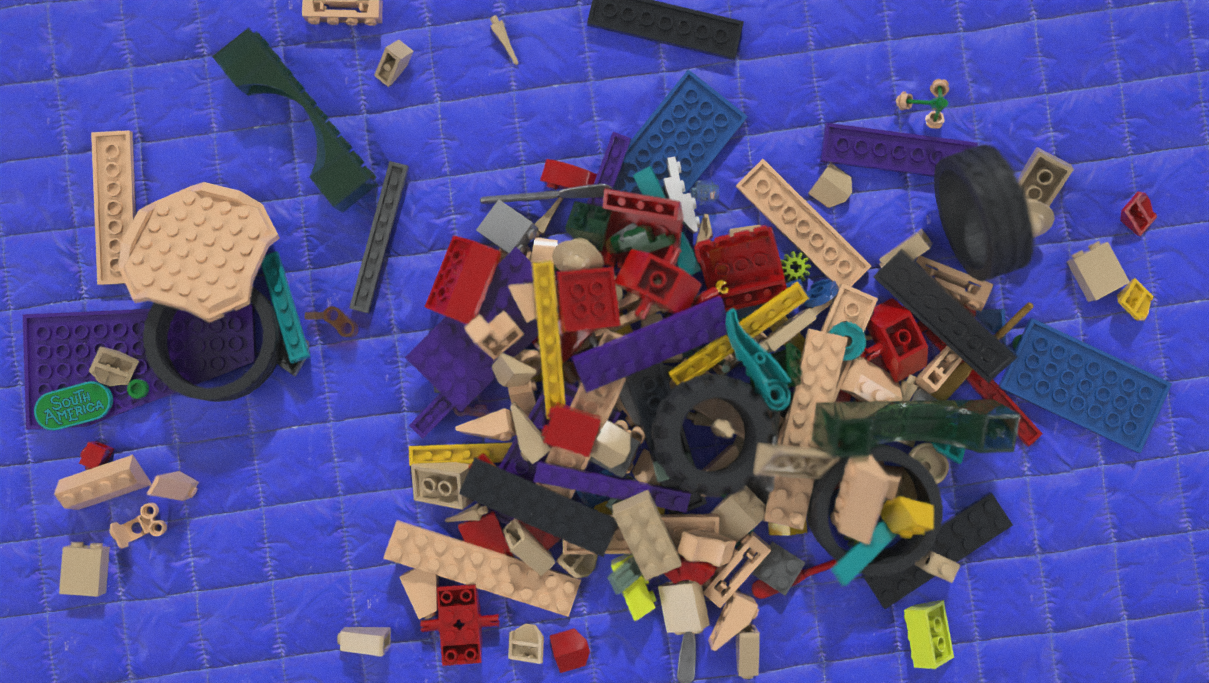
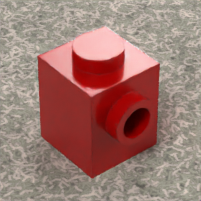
M98 441L88 442L80 454L79 464L84 465L86 470L107 464L114 448Z

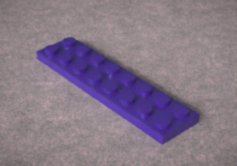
M826 123L820 162L934 177L936 165L941 158L977 147L978 143Z
M718 296L572 357L586 393L728 334L726 326L727 314L723 301Z

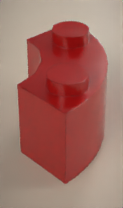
M546 159L540 181L546 183V187L553 190L558 188L567 189L594 185L597 174L568 163Z
M680 555L682 566L663 574L674 584L682 580H691L702 586L715 573L718 566H714L706 561H688L684 559V556Z

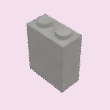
M498 199L476 231L509 254L515 247L524 253L525 247L530 240L535 238L539 228Z

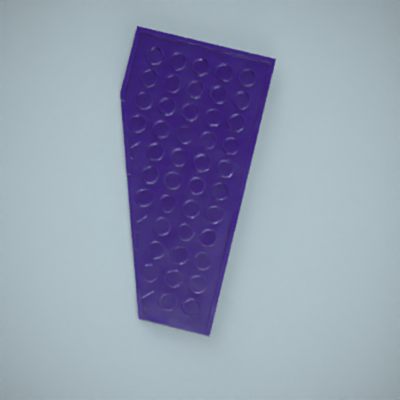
M253 304L238 310L232 309L223 313V317L210 323L183 309H179L176 312L169 327L167 347L173 365L183 378L197 385L252 364L257 360L255 306ZM150 309L24 314L23 347L26 430L45 429L39 425L34 415L35 404L42 395L85 382H98L89 372V369L99 347L117 350L139 360L130 382L136 379L146 381L149 386V392L144 398L135 399L129 396L127 392L128 385L108 386L103 384L110 389L113 396V404L108 414L101 419L68 428L88 427L176 393L157 377L150 367L145 354L143 331Z

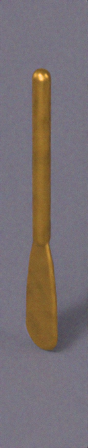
M1031 302L1026 303L995 335L1002 339L1032 310L1033 304ZM966 362L961 363L940 388L930 395L944 403L964 382L972 368Z

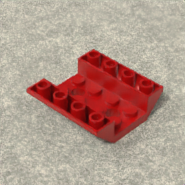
M453 235L425 308L465 324H470L472 320L478 317V312L485 300L487 289L493 280V274L500 263L502 252L478 242Z

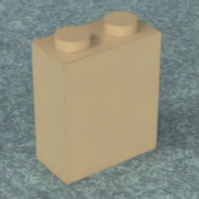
M1097 241L1088 246L1089 250L1085 252L1080 250L1071 255L1072 259L1066 261L1088 302L1096 301L1130 283L1108 242L1100 244Z
M71 542V545L63 547L59 594L96 597L105 594L110 547H104L102 543H91L90 546L83 545L84 542Z
M682 580L676 584L670 581L658 586L667 633L675 632V635H681L687 631H692V634L702 633L703 629L710 625L703 589L700 584L691 580Z

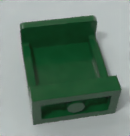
M786 343L785 350L770 355L790 378L791 382L787 384V387L790 388L801 385V352L793 344ZM750 377V386L751 389L754 391L755 384L752 378Z

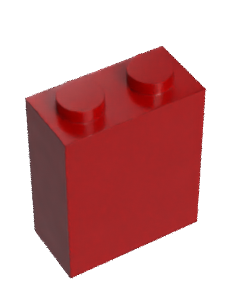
M555 402L554 407L550 406L547 415L550 418L548 425L544 424L542 429L543 443L589 457L601 423V416Z

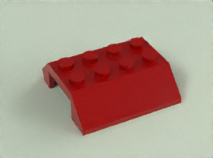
M604 189L603 209H607L605 241L599 246V253L602 255L604 265L615 267L618 261L617 267L622 268L630 252L617 254L611 245L610 238L613 234L632 223L638 226H650L655 237L666 233L667 236L674 234L676 241L671 245L675 246L674 251L677 247L680 249L684 218L680 201ZM669 246L649 253L663 260Z
M763 225L753 228L752 232L747 229L733 233L734 236L732 237L730 234L714 238L712 242L711 239L697 242V245L694 246L707 290L716 287L715 285L719 280L727 282L721 286V289L727 287L729 291L725 294L719 292L726 312L732 308L737 310L767 303L787 289L772 227Z

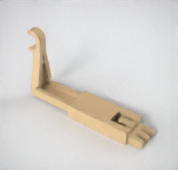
M834 298L820 306L809 307L798 312L758 344L768 353L774 352L816 320L815 316L831 305ZM870 334L868 336L865 335L866 340L872 339Z

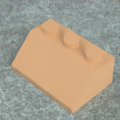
M862 356L852 360L840 389L880 413L895 416L902 401L899 382L895 383L890 373Z

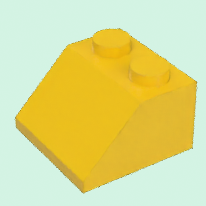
M898 497L882 504L880 516L890 531L899 534L901 538H912V535L925 534V531L933 529V505L904 497Z

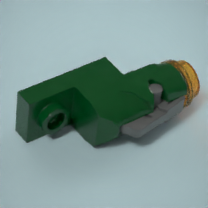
M632 223L609 237L605 241V247L610 255L630 252L631 249L649 253L673 244L676 239L674 234L667 236L666 233L655 237L650 226H638Z

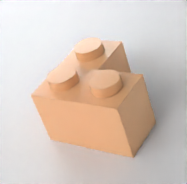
M505 311L496 316L490 323L479 315L465 327L473 341L494 360L524 335L518 325Z

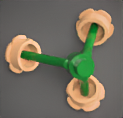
M945 79L934 80L930 86V91L938 98H933L932 100H913L912 94H906L904 91L897 97L896 105L901 111L910 109L913 104L930 105L935 111L930 112L926 116V125L929 128L939 129L944 123V116L941 111L948 105V101L943 96L949 91V83Z

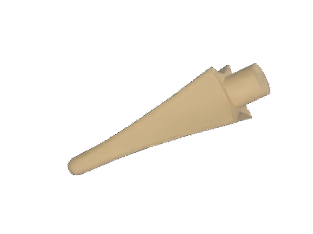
M496 15L491 17L492 31L503 44L514 64L518 65V60L511 47L503 21H499Z
M559 197L552 207L535 223L539 228L535 237H539L540 234L544 236L551 219L564 198Z
M909 374L907 381L901 380L902 401L893 418V425L897 424L904 408L919 387L914 384L917 377Z
M695 411V413L688 412L686 415V419L692 420L694 425L711 427L714 422L698 411Z
M477 503L461 513L446 518L445 522L480 521L481 516L488 513V508L486 506L481 507L480 503Z

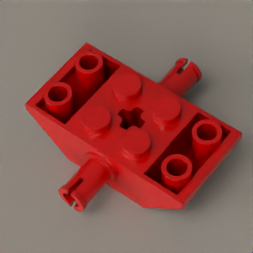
M674 245L669 246L663 260L650 253L631 249L615 279L616 286L642 299L634 313L636 317L639 318L640 316L642 320H646L652 305H656L674 315L689 309L702 285L686 271L674 266L679 253H681L678 247L674 251ZM660 279L661 285H655L654 281Z
M893 298L875 306L866 326L875 345L864 349L863 355L870 354L865 357L868 361L881 355L894 382L897 383L908 377L909 374L912 375L927 366L928 345L922 332L929 328L921 321L916 322L911 311Z
M476 584L437 587L439 617L438 619L421 620V632L439 631L442 666L481 663L482 627H499V614L481 615L480 599ZM458 619L461 620V623H464L463 626L457 624Z

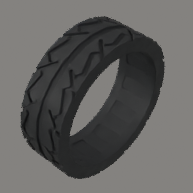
M987 144L941 158L936 165L934 173L937 208L949 244L966 272L978 281H986L1027 266L1032 259L1034 250L1032 218L1030 217L1031 213L1022 186L1007 159L995 147L987 146Z
M252 286L250 301L260 315L263 326V343L260 354L248 372L236 381L221 387L203 388L183 378L170 359L167 347L168 331L171 321L179 308L154 302L147 315L143 331L144 349L149 365L164 384L173 391L190 398L221 402L246 396L259 388L270 377L281 355L283 336L274 307L262 293Z
M879 442L856 443L836 451V453L841 455V458L820 479L814 480L806 514L809 528L817 542L837 562L849 552L838 546L831 534L828 524L830 497L836 485L844 477L849 457L871 455L875 461H891L900 464L908 472L914 483L917 501L934 506L933 529L925 531V534L912 535V538H902L892 547L879 552L859 574L866 576L892 575L915 565L916 561L921 560L931 549L942 524V498L940 489L932 474L918 460L895 447Z

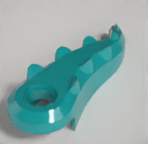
M733 308L728 310L726 316L728 337L735 351L736 359L742 361L746 367V375L751 377L755 384V393L762 396L768 405V409L771 411H780L786 408L791 399L790 391L787 387V384L791 382L790 378L775 359L742 329L738 322L736 310ZM771 391H775L777 393V401L771 398Z

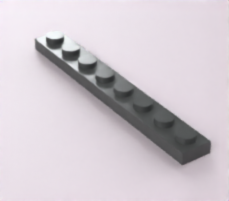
M389 161L350 303V309L370 313L409 170L407 165Z

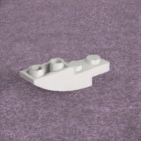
M675 157L667 158L670 177L663 179L667 198L681 202L684 216L683 225L692 234H696L698 228H700V220L698 216L695 217L694 209H697L695 198H691V193H682L685 192L684 181H680L679 173H681L680 162H676Z

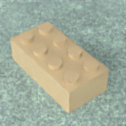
M649 490L612 505L613 516L646 581L682 566L677 548Z

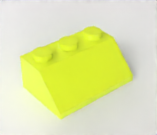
M624 554L612 559L611 567L613 572L630 557H634L633 554ZM643 575L622 592L634 621L655 609L654 602L657 601L653 590L649 591L646 585L649 584V580L646 581Z
M944 600L916 604L904 610V619L907 624L908 640L910 641L911 658L914 668L936 669L954 658Z

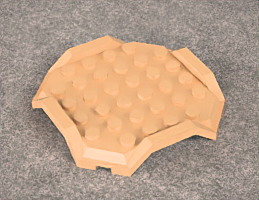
M203 182L157 200L138 210L121 242L118 268L135 303L152 301L183 309L210 323L223 317V313L232 309L238 310L250 304L253 280L268 247L279 240L280 237L263 204L241 191Z

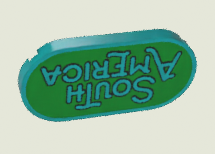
M95 381L85 382L45 393L37 400L34 415L36 421L43 428L61 430L105 417L112 407L113 396L107 386Z

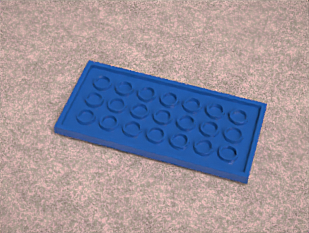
M688 69L631 139L613 190L642 195L633 175L651 166L666 195L663 179L670 177L667 158L675 157L676 162L679 161L681 165L680 181L683 180L685 185V192L682 193L686 194L748 116Z
M1029 318L1014 351L1018 358L1007 366L999 383V388L1136 453H1141L1172 383L1038 320Z

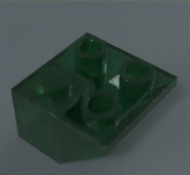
M574 201L565 230L574 239H588L598 251L602 252L612 210Z

